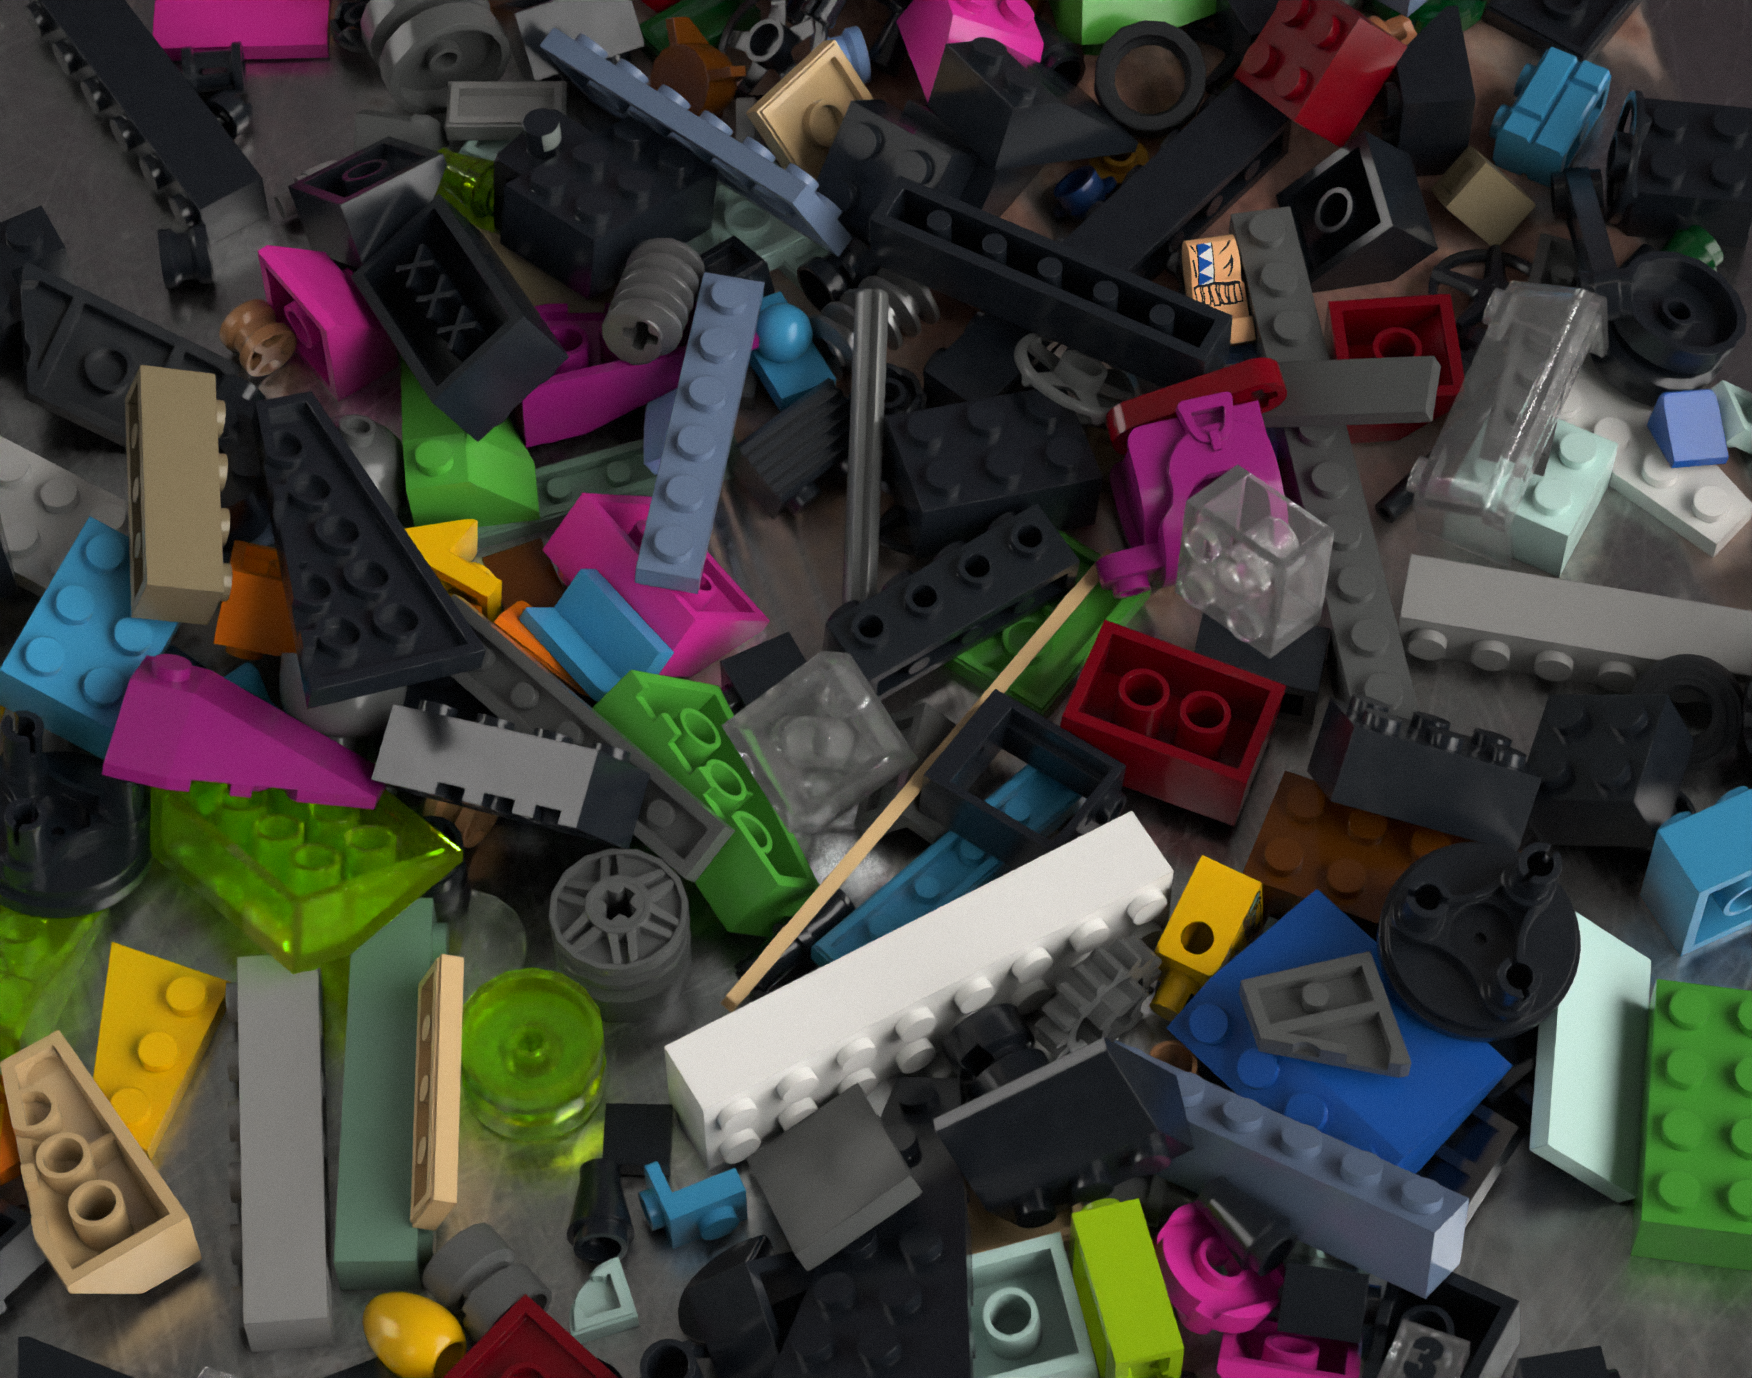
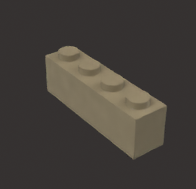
M140 365L125 398L131 617L208 625L219 602H227L232 587V566L230 563H223L222 547L226 545L229 536L230 512L228 508H221L220 492L224 490L227 480L228 459L226 454L218 452V438L221 437L225 425L224 400L216 399L215 374Z

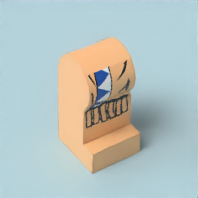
M1227 234L1183 241L1182 267L1186 296L1233 316L1230 346L1246 345L1256 341L1253 317L1249 316L1245 284L1241 280L1240 256L1234 235Z

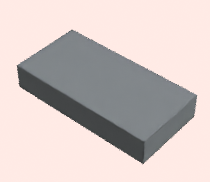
M448 81L447 140H514L524 131V117L530 111L539 108L556 109L567 116L566 81Z

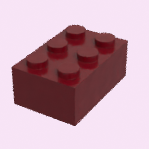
M1104 620L1062 715L1060 727L1126 765L1122 786L1235 826L1275 728L1287 685Z

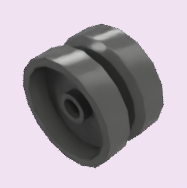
M370 0L360 21L362 39L372 59L380 67L381 77L392 99L403 110L420 115L443 114L447 112L448 81H498L504 75L511 58L509 40L499 20L490 11L488 0Z

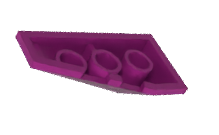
M694 301V306L688 316V322L682 332V338L677 348L667 355L658 356L657 359L649 364L632 365L619 359L607 347L602 336V324L611 303H605L604 312L569 313L568 303L534 306L569 358L556 369L549 380L540 384L511 411L513 420L526 448L587 434L676 389L679 383L697 301ZM755 332L752 350L759 347L757 332Z
M174 654L146 655L131 676L102 770V775L165 790L189 792L191 780L225 783L228 785L229 796L251 798L252 791L280 788L285 789L284 793L287 797L295 802L375 809L387 787L371 780L376 764L322 733L313 730L308 725L212 670L192 666L188 659Z

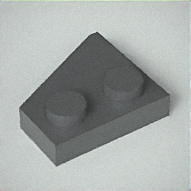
M1371 951L1241 980L1239 996L1259 1052L1397 1078L1409 1075L1411 1060Z

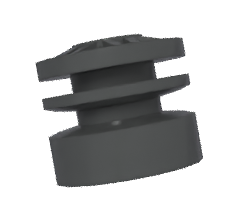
M609 848L586 855L564 871L551 893L549 924L554 944L555 970L563 993L581 1012L604 1022L634 1023L659 1015L679 999L691 978L693 953L689 929V901L680 877L660 858L638 849Z

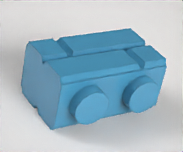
M1554 47L1546 49L1537 66L1527 63L1522 69L1515 85L1514 96L1517 97L1512 107L1505 104L1499 107L1489 130V137L1496 139L1492 159L1495 165L1517 175L1524 173L1529 180L1551 188V173L1563 171V168H1569L1606 105L1612 77L1609 70L1586 60L1579 62L1576 56Z

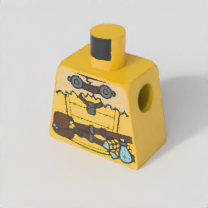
M1204 855L1201 856L1154 952L1162 960V964L1158 967L1162 974L1157 979L1161 984L1149 1004L1156 1014L1172 1022L1214 974L1256 940L1263 928L1262 882Z

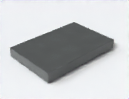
M858 1082L747 1158L795 1256L807 1272L826 1261L922 1193L920 1186L871 1100Z

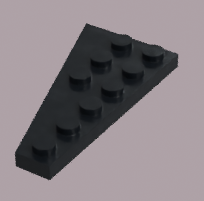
M302 392L255 402L251 422L307 709L481 668L486 652L485 647L313 392Z
M897 1077L880 1118L920 1186L922 1193L817 1266L772 1371L773 1378H974L973 1359L976 1358L975 1338L971 1324V1307L974 1306L972 1245L967 1203H970V1189L968 1181L935 1132L933 1119L966 1104V1096L960 1079Z

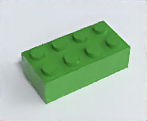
M1662 979L1656 980L1648 1007L1637 1188L1633 1205L1630 1256L1752 1271L1751 990Z

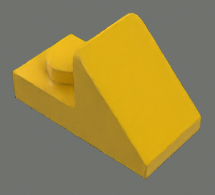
M463 519L404 528L450 597L456 594L467 602L482 606V614L493 623L501 614L502 580L496 578L482 564L472 562L477 555L478 521L475 519Z

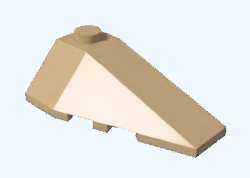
M59 1029L0 1062L11 1123L21 1162L20 1168L23 1183L27 1192L32 1217L31 1223L37 1246L69 1294H143L202 1260L188 1214Z

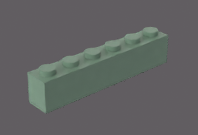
M354 898L333 1261L340 1290H422L423 1265H428L436 1253V1231L413 1228L410 1222L418 984L436 958H439L441 954L449 955L448 923H437L433 898Z

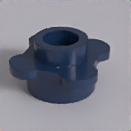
M1089 165L1073 170L1063 177L1054 188L1053 194L1059 201L1053 208L1054 215L1057 218L1071 215L1075 220H1083L1085 214L1094 203L1099 200L1105 202L1108 199L1105 195L1115 189L1117 185L1116 180L1113 176L1101 179L1095 169Z

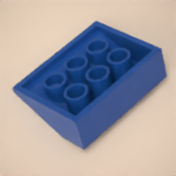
M1315 889L1214 974L1166 1027L1237 1095L1255 1100L1266 1108L1302 1124L1313 1126L1322 1133L1360 1150L1371 1152L1379 1158L1414 1174L1428 1162L1440 1146L1445 1143L1513 1067L1488 1042H1472L1452 1038L1432 1030L1414 1018L1396 999L1384 978L1378 959L1377 942L1318 889ZM1371 951L1410 1057L1411 1067L1408 1076L1397 1078L1259 1052L1239 996L1241 980Z

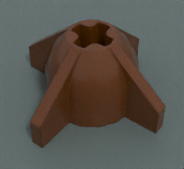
M689 17L665 19L669 47L663 49L655 59L648 86L657 91L662 84H665L689 102L691 105L689 108L690 112L699 117L704 110H707L721 119L724 110L734 99L737 82L746 77L745 66H734L724 53L711 46Z

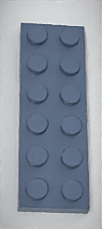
M553 27L540 44L544 52L590 102L619 120L631 116L680 147L689 150L693 155L718 169L717 181L832 254L839 257L853 239L837 220L842 211L832 201L816 191L819 187L818 182L800 167L790 163L785 170L773 163L776 157L762 144L748 136L740 143L731 137L732 129L717 116L704 110L698 117L689 111L691 107L689 102L672 88L662 84L656 91L647 85L649 79L638 68L622 58L616 65L606 60L607 52L582 33H579L574 40Z

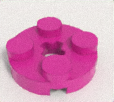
M1195 1202L1185 1204L1176 1209L1152 1240L1170 1303L1177 1309L1180 1322L1191 1332L1205 1335L1213 1329L1222 1333L1250 1331L1263 1323L1280 1300V1298L1278 1299V1289L1284 1284L1285 1277L1283 1262L1265 1276H1259L1252 1269L1242 1270L1205 1215L1195 1207ZM1208 1261L1213 1266H1224L1228 1274L1226 1276L1219 1274L1210 1266Z

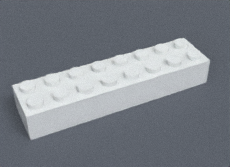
M1130 811L664 1046L669 1104H673L674 1116L707 1170L724 1162L728 1164L741 1162L755 1153L761 1143L784 1131H788L857 1082L868 1096L874 1091L878 1083L901 1071L909 1074L922 1069L933 1060L936 1053L942 1051L944 1039L951 1030L965 1018L979 1010L1003 1003L1015 1005L1021 1015L1037 1010L1047 1002L1051 994L1057 991L1053 984L1066 968L1076 966L1086 959L1095 948L1103 947L1108 951L1116 938L1121 937L1126 941L1131 935H1135L1153 950L1157 946L1169 921L1174 870L1133 811Z

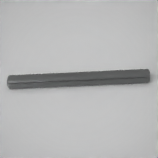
M860 289L855 294L842 605L852 600H858L862 603L877 594L889 295L881 289Z

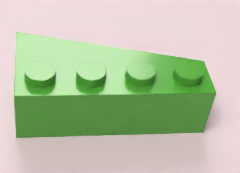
M630 670L593 709L735 830L695 881V884L728 932L771 937L773 935V926L784 916L793 918L820 885L720 687L713 684Z

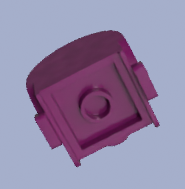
M1230 392L1188 399L1178 403L1175 409L1178 418L1141 425L1131 431L1127 438L1128 452L1122 461L1114 464L1109 472L1112 496L1129 549L1111 553L1095 562L1100 585L1103 590H1112L1114 598L1120 599L1139 595L1150 590V582L1159 589L1180 583L1183 571V520L1213 512H1220L1226 515L1240 527L1243 537L1258 563L1266 565L1284 559L1288 545L1286 502L1277 459L1270 439L1267 436L1258 400L1233 406V397Z

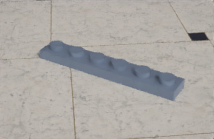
M707 272L703 274L636 565L635 583L698 594L763 301L765 282Z

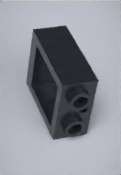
M994 689L923 775L919 812L1012 868L1017 869L1118 818L1127 800V796L1121 793L1126 765L1004 693ZM1002 749L1087 799L1053 842L968 792L969 788Z

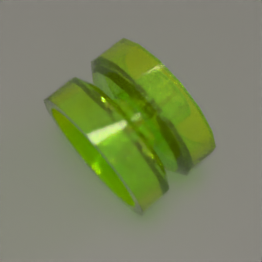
M535 967L503 972L477 988L463 1005L461 1075L465 1100L479 1121L504 1137L533 1142L561 1137L582 1125L600 1104L608 1078L604 1032L600 1009L585 987L560 972Z

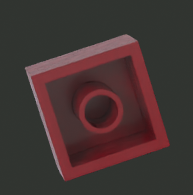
M1279 0L1275 11L1256 41L1246 51L1242 63L1233 76L1291 120L1341 148L1349 139L1408 46L1341 0Z

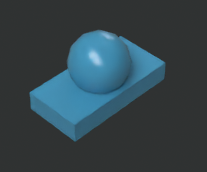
M781 291L763 297L756 328L757 335L759 336V347L751 351L749 363L781 412L827 378L834 380L836 385V378L812 342L813 331L809 317L799 307L788 304Z

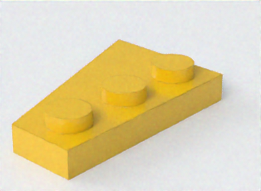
M111 942L93 1079L151 1161L227 1011L226 983L232 982Z

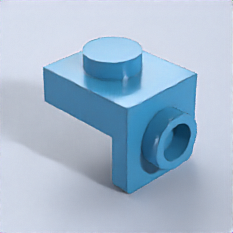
M657 1161L644 1166L646 1190L638 1192L642 1211L652 1231L663 1227L672 1249L700 1238L705 1240L721 1238L731 1233L740 1222L748 1219L746 1189L736 1168L672 1192Z

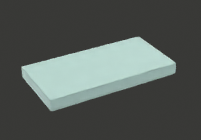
M1575 911L1581 936L1580 961L1572 986L1555 1011L1539 1024L1529 1150L1615 1202L1620 1203L1636 1198L1651 960Z

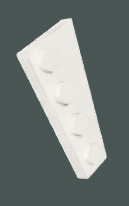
M1586 339L1574 352L1558 419L1618 443L1609 486L1714 558L1751 519L1752 502L1717 465L1671 468L1647 427L1654 408L1631 400L1606 381L1593 364Z

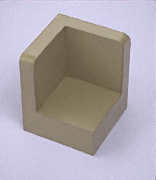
M1471 145L1467 147L1430 189L1447 210L1491 246L1493 244L1501 246L1536 206L1534 201L1520 186Z

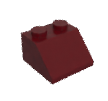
M1451 294L1328 301L1324 340L1329 360L1435 356L1441 369L1432 421L1467 401L1468 393ZM1430 422L1346 426L1350 442L1354 444L1399 441Z

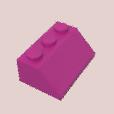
M582 493L542 550L559 568L557 574L567 586L571 584L580 569H597L674 651V654L659 675L692 677L762 632L768 625L770 620L708 552L698 594L635 583L636 565L652 497Z

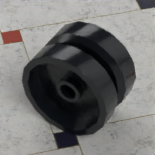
M1652 251L1634 258L1628 266L1630 268L1633 290L1632 317H1622L1619 321L1594 323L1592 321L1588 329L1587 347L1594 366L1612 387L1631 400L1654 408L1658 397L1662 393L1708 389L1722 369V365L1744 336L1747 315L1739 294L1723 275L1701 260L1678 252Z

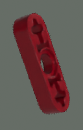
M1253 358L1117 404L1109 410L1105 420L1113 449L1119 454L1126 455L1128 452L1127 438L1134 428L1178 418L1175 411L1178 403L1188 399L1230 392L1233 397V406L1258 400L1261 414L1275 409L1287 397V389L1279 364L1271 358Z

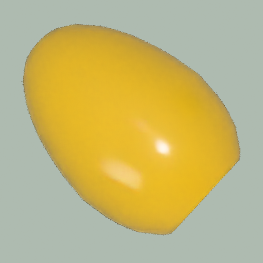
M393 1291L374 1297L364 1309L362 1325L371 1349L379 1360L393 1374L400 1378H443L466 1354L467 1342L461 1324L443 1305L431 1299L413 1293Z

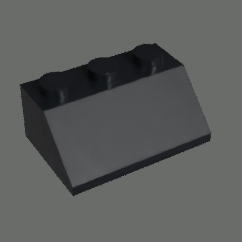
M1105 1037L933 1119L935 1132L986 1211L1021 1228H1038L1047 1225L1055 1220L1056 1213L1080 1202H1092L1103 1199L1113 1192L1114 1186L1138 1175H1151L1161 1172L1170 1166L1172 1159L1195 1149L1177 1076Z

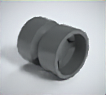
M484 1222L473 1224L448 1240L434 1254L422 1276L423 1286L441 1305L452 1314L461 1312L464 1314L460 1324L475 1343L525 1293L545 1312H547L552 1300L551 1291L527 1265L523 1263L513 1264L515 1261L514 1250L491 1225Z

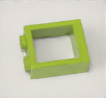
M1114 1198L1100 1199L1089 1203L1079 1212L1071 1213L1068 1262L1096 1361L1098 1377L1181 1378L1184 1345L1139 1198L1123 1202Z

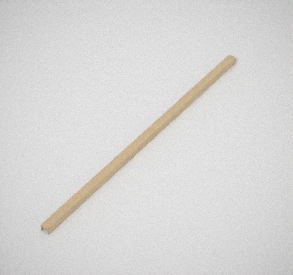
M1107 548L1099 559L1113 552ZM1095 563L1075 587L1068 592L1047 620L937 749L918 768L908 783L787 925L779 931L758 959L720 1003L730 1012L738 1008L918 796L922 789L925 772L994 689L1005 693L1099 582Z

